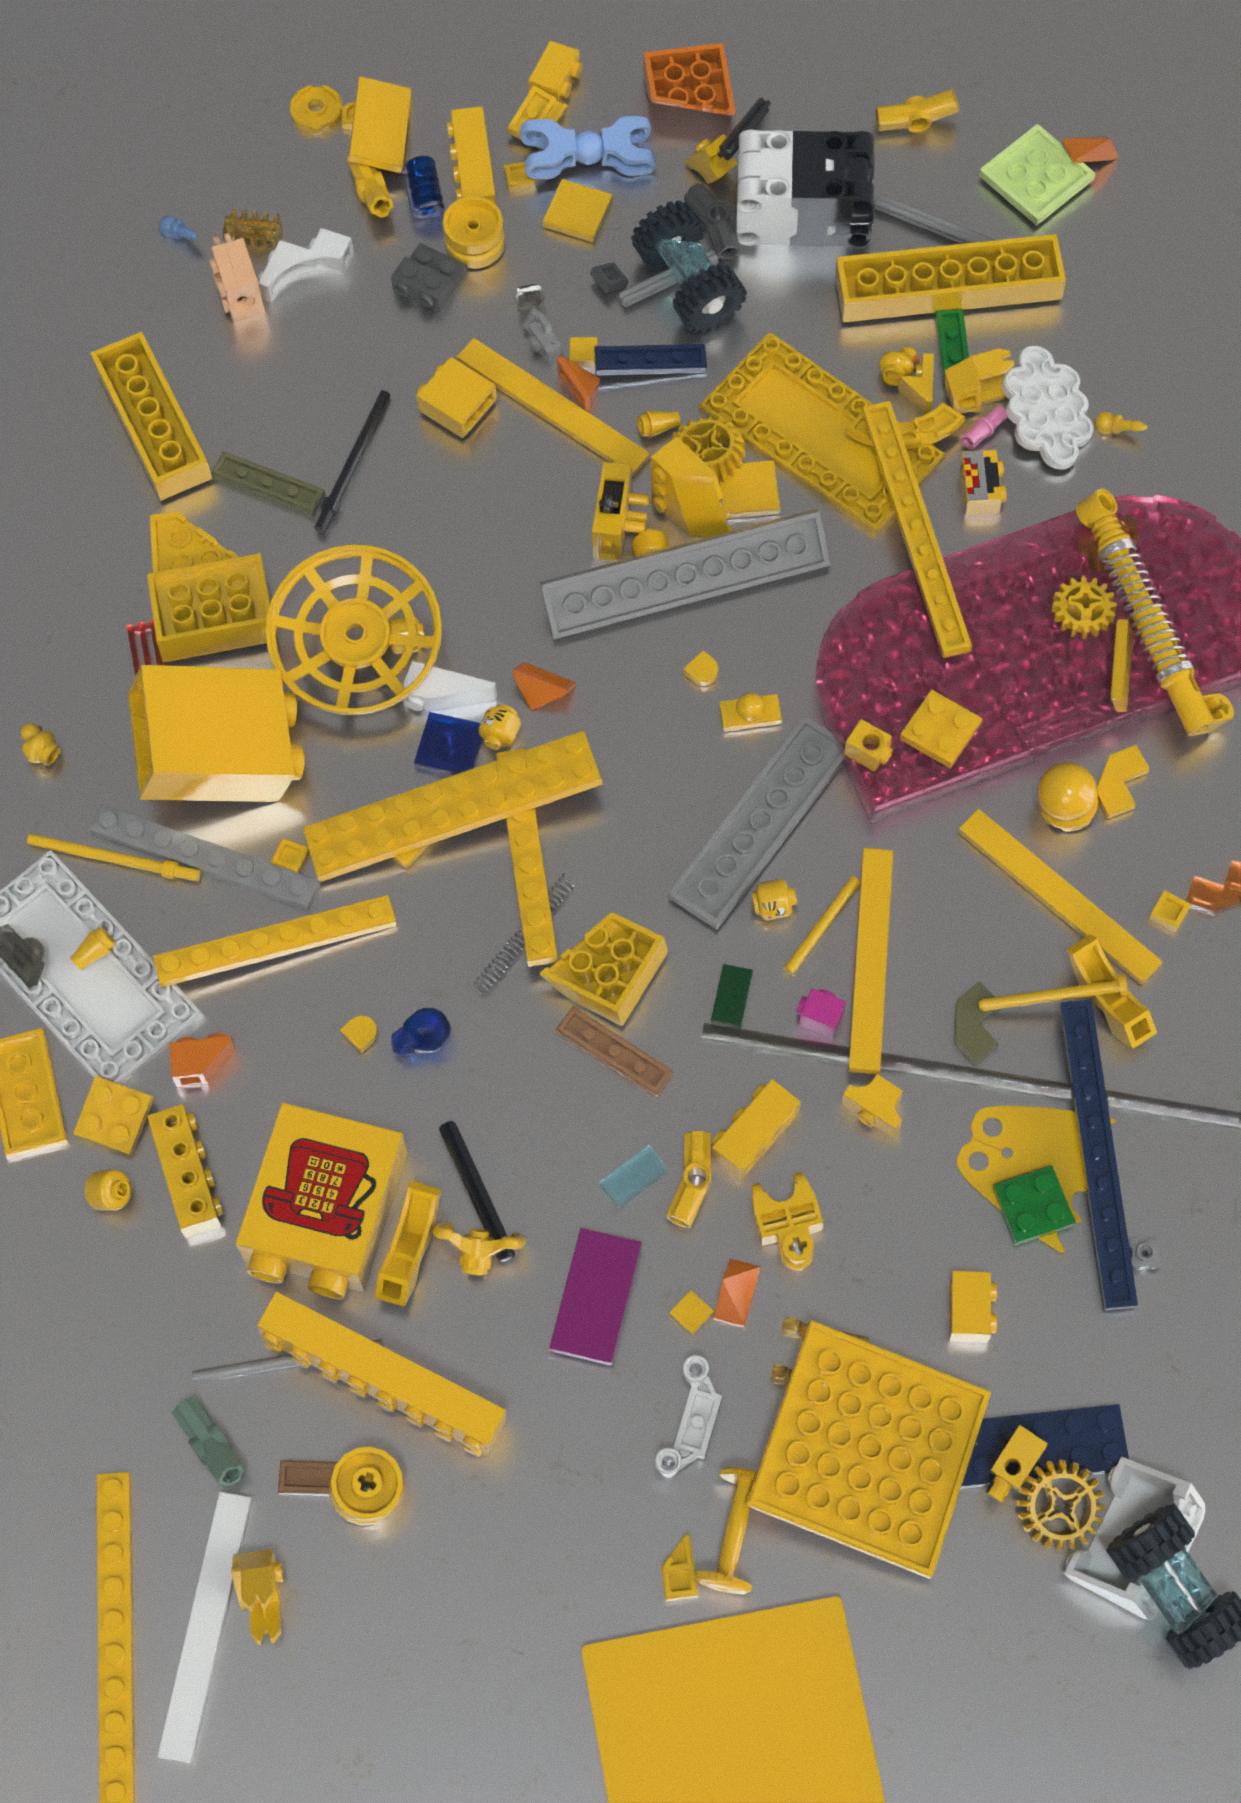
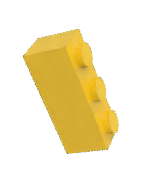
M773 1079L766 1086L761 1084L751 1097L753 1099L751 1104L747 1108L741 1107L731 1120L733 1124L727 1131L724 1129L719 1131L711 1143L714 1145L712 1147V1157L740 1180L800 1112L801 1101Z

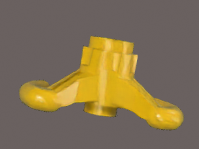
M450 1222L438 1223L432 1229L435 1237L448 1240L461 1251L459 1265H462V1272L472 1275H487V1269H491L492 1256L505 1249H520L526 1244V1238L518 1232L495 1240L489 1237V1231L482 1229H470V1234L461 1236L454 1232V1226Z

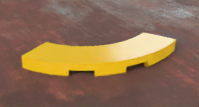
M942 402L934 410L915 418L914 421L898 422L906 449H914L933 444L949 436L964 423L965 416ZM861 411L846 428L845 434L861 443L873 446Z

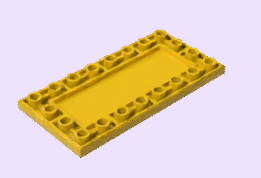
M771 332L699 404V411L708 418L712 415L716 421L723 417L725 423L732 421L734 428H739L741 437H743L746 445L769 461L774 460V464L873 535H876L895 514L873 446L861 443L845 434L846 428L861 413L863 407L873 405V403ZM932 444L920 448L907 449L920 487L945 459V453Z

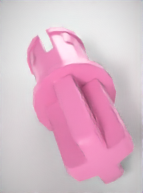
M998 405L985 417L977 418L975 424L960 436L962 439L961 443L967 449L972 450L983 439L991 437L994 434V429L1008 418L1005 408Z

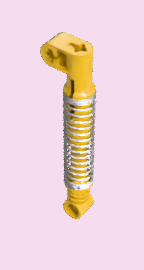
M1100 488L1077 504V516L1086 527L1092 528L1091 532L1095 540L1098 541V557L1102 563H1107L1104 569L1114 568L1108 574V577H1118V579L1113 581L1112 586L1122 585L1116 591V594L1126 593L1120 599V602H1130L1124 607V611L1134 610L1128 616V619L1134 620L1132 627H1137L1138 629L1135 635L1142 637L1140 644H1145L1144 652H1149L1150 654L1147 660L1154 662L1152 669H1157L1158 671L1155 677L1161 688L1167 690L1188 736L1209 733L1233 718V706L1224 695L1219 693L1202 696L1194 679L1195 670L1191 661L1188 660L1189 656L1183 654L1185 648L1179 646L1181 639L1175 637L1177 631L1171 629L1173 623L1167 620L1169 614L1163 612L1165 606L1159 604L1161 598L1155 595L1157 589L1151 587L1153 581L1147 579L1149 573L1143 570L1145 564L1139 562L1141 556L1135 554L1137 547L1130 535L1124 533L1121 524H1119L1115 514L1118 510L1117 502L1109 491ZM1132 556H1138V560L1134 562ZM1141 564L1142 568L1138 571L1136 565ZM1140 573H1146V576L1142 579ZM1144 581H1150V584L1146 587ZM1153 589L1154 592L1149 595L1147 590ZM1151 598H1158V601L1154 604Z

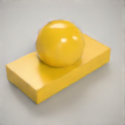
M748 692L739 699L719 701L724 732L782 724L777 694L760 696L757 693Z

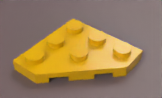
M179 512L150 515L153 573L238 557L233 551L227 550L217 543L215 538L200 527L197 528L188 522L187 518Z

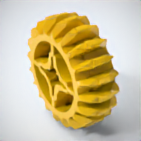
M712 415L708 419L703 420L699 416L698 421L693 422L689 419L687 426L680 425L678 432L673 433L672 439L677 436L716 472L718 480L720 478L725 483L727 474L734 477L736 469H741L742 461L745 457V442L743 437H741L739 428H734L732 421L725 423L723 417L716 421Z
M1060 1459L1058 1461L1057 1470H1055L1054 1464L1051 1461H1046L1047 1472L1044 1473L1039 1466H1035L1034 1472L1038 1477L1033 1479L1028 1475L1025 1481L1031 1484L1029 1489L1023 1486L1020 1487L1019 1492L1026 1495V1499H1017L1016 1505L1026 1507V1510L1017 1513V1517L1020 1520L1029 1518V1521L1022 1528L1026 1532L1035 1528L1031 1539L1035 1542L1044 1535V1547L1049 1548L1053 1540H1055V1548L1058 1551H1062L1064 1540H1066L1069 1548L1073 1550L1076 1548V1537L1081 1543L1086 1544L1088 1543L1087 1537L1084 1535L1086 1531L1092 1535L1097 1534V1530L1091 1524L1093 1521L1102 1524L1104 1521L1103 1518L1095 1514L1096 1510H1106V1505L1096 1503L1097 1499H1101L1105 1495L1101 1490L1092 1491L1099 1484L1096 1478L1086 1482L1090 1475L1088 1469L1081 1470L1077 1475L1079 1470L1078 1463L1072 1462L1067 1471L1065 1460ZM1068 1478L1074 1480L1079 1487L1074 1490L1070 1489L1066 1492H1060L1051 1480ZM1043 1487L1047 1496V1502L1040 1509V1513L1036 1514V1498ZM1054 1495L1064 1501H1068V1504H1065L1067 1506L1065 1510L1067 1515L1058 1509L1054 1510L1056 1505L1054 1503L1056 1500ZM1085 1495V1513L1078 1523L1075 1507L1082 1500L1081 1497ZM1055 1518H1062L1070 1529L1061 1532L1046 1529L1042 1523L1047 1520L1052 1521Z

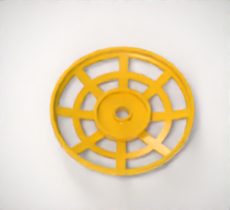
M369 545L332 547L302 561L289 572L279 585L271 600L266 620L268 652L274 668L281 670L282 681L306 703L323 711L340 715L375 713L407 698L421 685L430 673L437 659L442 637L440 608L434 591L425 577L414 565L401 556L386 549ZM361 557L359 575L341 576L324 583L315 570L320 565L336 559ZM373 559L381 560L397 567L414 582L400 593L388 582L371 576ZM305 576L315 591L303 603L298 612L297 619L280 616L281 607L288 593ZM358 585L356 598L338 602L331 593L332 590L342 586ZM370 586L384 591L394 600L381 609L373 602L368 601ZM421 591L426 597L432 613L433 636L416 635L415 617L409 602ZM319 599H322L329 610L323 617L321 624L307 622L306 619L312 607ZM400 609H402L407 621L408 635L392 634L388 619ZM277 627L294 631L295 648L302 663L288 672L284 668L278 653ZM353 627H359L363 630V635L358 640H351L347 637L348 631ZM304 633L320 636L324 648L322 652L309 659L305 650ZM389 645L405 647L400 660L390 670L381 659ZM414 647L431 648L422 671L405 688L396 676L408 664ZM330 660L334 661L336 664L344 667L341 682L325 676L317 668ZM372 665L380 675V678L373 681L353 684L356 669ZM310 673L313 678L323 685L339 690L336 706L313 698L303 691L295 681ZM387 684L396 695L387 701L373 706L348 707L351 692L370 691Z

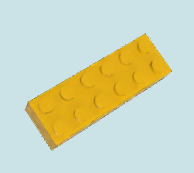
M142 331L91 352L96 372L160 501L211 480L212 475L208 461Z

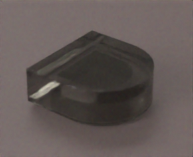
M530 284L516 287L515 305L517 311L536 308L545 299L540 285Z

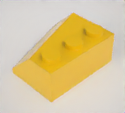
M676 436L651 456V503L659 513L664 512L689 537L708 538L733 531V528L727 526L725 522L729 515L728 511L722 507L719 501L723 498L716 472Z
M611 912L588 931L582 941L571 950L568 948L560 955L561 958L550 968L546 967L539 974L570 1001L623 1027L668 954V949L663 936Z

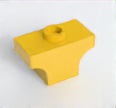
M724 134L711 141L705 138L694 147L696 151L684 160L689 169L697 171L707 184L718 180L737 164L733 157L726 161L724 157L719 158L717 154L720 151L719 146L727 138Z
M877 1074L867 1086L855 1087L850 1085L844 1092L842 1105L856 1113L857 1118L863 1124L869 1127L874 1125L892 1138H894L901 1127L902 1118L898 1116L895 1108L901 1101L903 1091Z

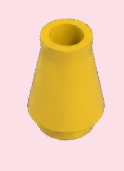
M645 410L643 414L637 416V427L641 437L647 436L649 439L677 428L681 423L677 410Z
M99 926L96 930H90L75 953L70 956V959L80 970H83L88 965L111 953L112 947L116 942L106 930Z

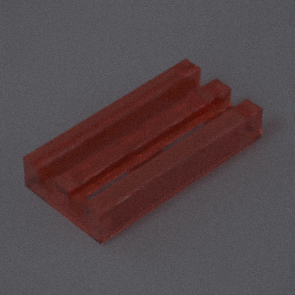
M149 620L150 623L148 624L139 622L138 626L126 625L135 677L140 668L135 634L140 633L145 665H151L146 632L151 631L157 665L164 666L156 641L154 620Z

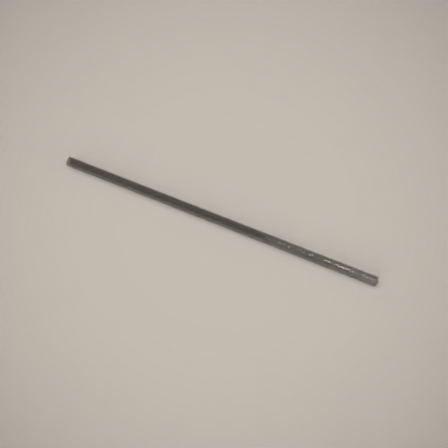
M704 1023L702 1038L843 1062H849L850 1047L709 1023ZM881 1052L880 1068L1073 1100L1072 1086L1068 1083ZM1106 1090L1108 1106L1241 1128V1112Z

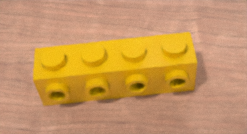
M483 106L451 110L452 121L447 122L449 138H454L455 143L450 144L451 159L457 160L458 164L453 166L455 183L460 182L461 188H456L457 200L469 196H478L493 201L496 205Z
M181 1104L147 1115L185 1238L221 1227L219 1216L224 1215L219 1197L213 1198L210 1188L215 1186V1182L210 1168L204 1169L202 1159L207 1158L202 1141H196L193 1131L198 1130L193 1112L187 1113L184 1105Z

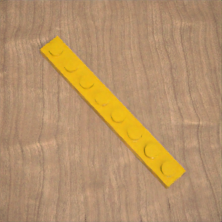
M526 748L496 753L497 760L525 751ZM533 808L506 818L529 967L558 961L536 810Z
M385 895L152 957L160 987L162 988L395 927L396 919L389 896Z

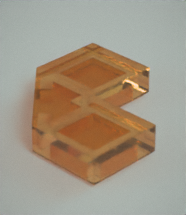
M1232 860L1224 885L1194 876L1186 898V902L1191 904L1190 908L1213 916L1240 905L1241 863Z

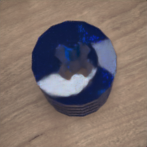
M429 156L414 157L408 160L402 169L410 211L414 216L421 219L436 218L443 214L445 210L442 203L443 196L440 194L441 187L439 186L435 160Z

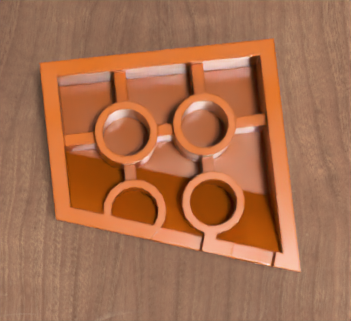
M723 43L644 52L643 74L647 95L651 103L736 117Z

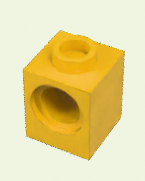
M861 719L846 740L844 755L875 772L880 763L885 765L892 755L893 749L890 748L892 736ZM873 744L877 748L874 750L866 749L864 745Z

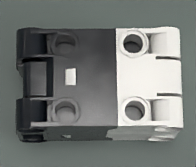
M750 129L741 132L738 147L737 239L739 244L744 246L795 245L848 246L856 248L865 247L870 244L872 225H874V185L872 183L875 166L874 136L867 131H757Z

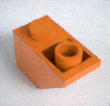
M214 1033L209 1035L208 1038L195 1039L193 1037H183L178 1039L177 1042L169 1043L171 1073L176 1087L208 1084L235 1052V1044L231 1035Z

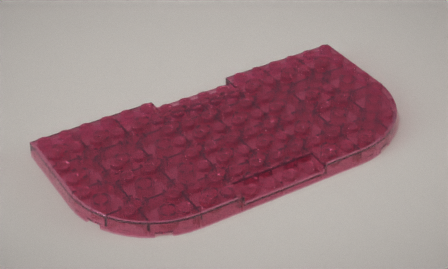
M1134 495L1114 497L1118 509L1115 514L1119 524H1121L1124 533L1130 535L1137 547L1135 554L1141 556L1139 562L1145 564L1143 570L1149 573L1147 579L1153 581L1151 587L1157 589L1155 595L1161 598L1159 604H1163L1165 606L1163 612L1169 614L1167 620L1173 623L1171 629H1175L1177 631L1175 637L1181 639L1179 646H1183L1185 648L1183 654L1189 656L1188 660L1191 661L1195 670L1194 679L1202 696L1216 693L1222 694L1241 687L1240 537L1233 530L1230 532L1216 521L1217 517L1182 500L1154 495V498L1134 497ZM1076 510L943 557L972 644L971 652L946 658L942 657L913 568L887 577L857 593L856 598L850 601L844 608H841L830 622L820 644L817 657L816 698L823 722L827 730L832 733L835 745L843 756V765L870 823L1033 764L1037 757L1134 721L1140 720L1141 723L1176 711L1167 690L1161 688L1155 677L1158 671L1157 669H1152L1154 662L1147 660L1150 654L1149 652H1144L1146 645L1140 644L1142 637L1135 635L1138 629L1137 627H1132L1134 620L1128 619V616L1134 610L1124 611V607L1130 602H1120V599L1126 593L1116 594V591L1122 585L1112 586L1113 581L1118 579V577H1108V574L1114 568L1104 569L1107 563H1102L1098 557V541L1095 540L1091 532L1092 528L1086 527L1079 520ZM1132 556L1134 562L1138 560V556ZM1141 564L1136 565L1138 571L1142 568ZM1140 573L1142 579L1146 576V573ZM1082 576H1086L1087 582L1090 583L1094 578H1097V585L1099 587L1106 583L1108 585L1106 593L1113 592V602L1117 603L1116 611L1114 612L1115 618L1113 623H1109L1108 630L1105 632L1100 629L1097 637L1088 632L1086 639L1082 638L1080 632H1077L1072 637L1071 629L1069 628L1062 631V621L1054 622L1055 612H1051L1054 594L1059 592L1060 585L1064 583L1069 586L1070 578H1074L1077 583L1081 582ZM1144 581L1146 587L1150 584V581ZM1153 589L1147 590L1149 595L1154 592ZM1151 598L1154 604L1158 601V598ZM1119 619H1128L1133 632L1127 712H1116L1111 700L1116 623ZM931 690L983 718L982 724L951 769L900 740L902 731ZM861 719L892 736L890 747L893 749L892 755L885 765L880 763L875 772L844 755L845 741ZM873 744L864 745V747L869 750H874L877 748Z

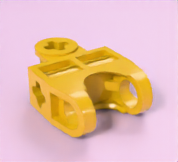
M802 1172L793 1174L794 1193L785 1201L773 1200L767 1191L763 1192L760 1183L751 1185L753 1216L761 1246L777 1243L784 1265L796 1271L807 1268L812 1261L814 1243L811 1234L823 1231V1219L815 1193ZM798 1246L802 1254L797 1255L796 1251H793L792 1248Z

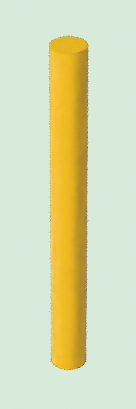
M851 876L783 967L787 974L792 976L860 885L861 882L856 877Z

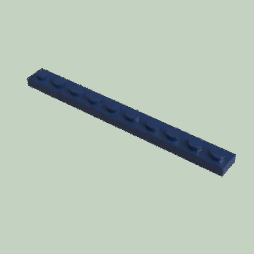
M1092 999L1061 1002L1060 1012L1104 1310L1137 1308V1294Z

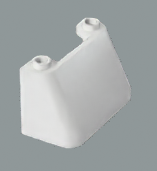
M1121 1457L1117 1466H1114L1109 1473L1108 1483L1111 1485V1491L1115 1496L1103 1518L1104 1521L1100 1525L1088 1551L1081 1548L1069 1555L1066 1561L1065 1574L1070 1580L1135 1615L1152 1621L1158 1616L1174 1581L1163 1565L1152 1569L1146 1575L1142 1574L1137 1579L1126 1580L1107 1553L1106 1548H1108L1109 1543L1113 1542L1116 1536L1121 1535L1122 1531L1130 1528L1134 1522L1140 1521L1145 1515L1150 1512L1153 1513L1160 1507L1163 1508L1173 1503L1177 1505L1186 1518L1196 1537L1204 1519L1205 1503L1191 1483ZM1195 1537L1192 1538L1190 1544L1184 1546L1185 1548L1181 1552L1176 1553L1175 1557L1167 1560L1176 1574H1178Z

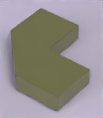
M980 981L957 999L955 1045L975 1066L999 1046V1043L980 1024V1022L995 1011H982L979 1009L978 1002L981 999L995 997Z

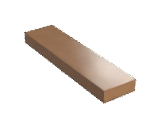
M573 1006L555 1029L557 1035L656 1099L674 1075L673 1070Z

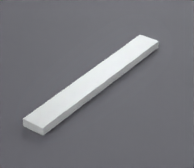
M219 1492L157 1756L160 1759L192 1764L234 1583L231 1574L233 1554L241 1552L253 1500L251 1497Z

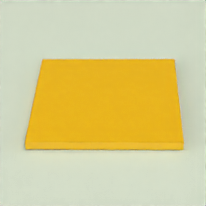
M810 1320L745 1506L930 1579L933 1577L991 1391Z

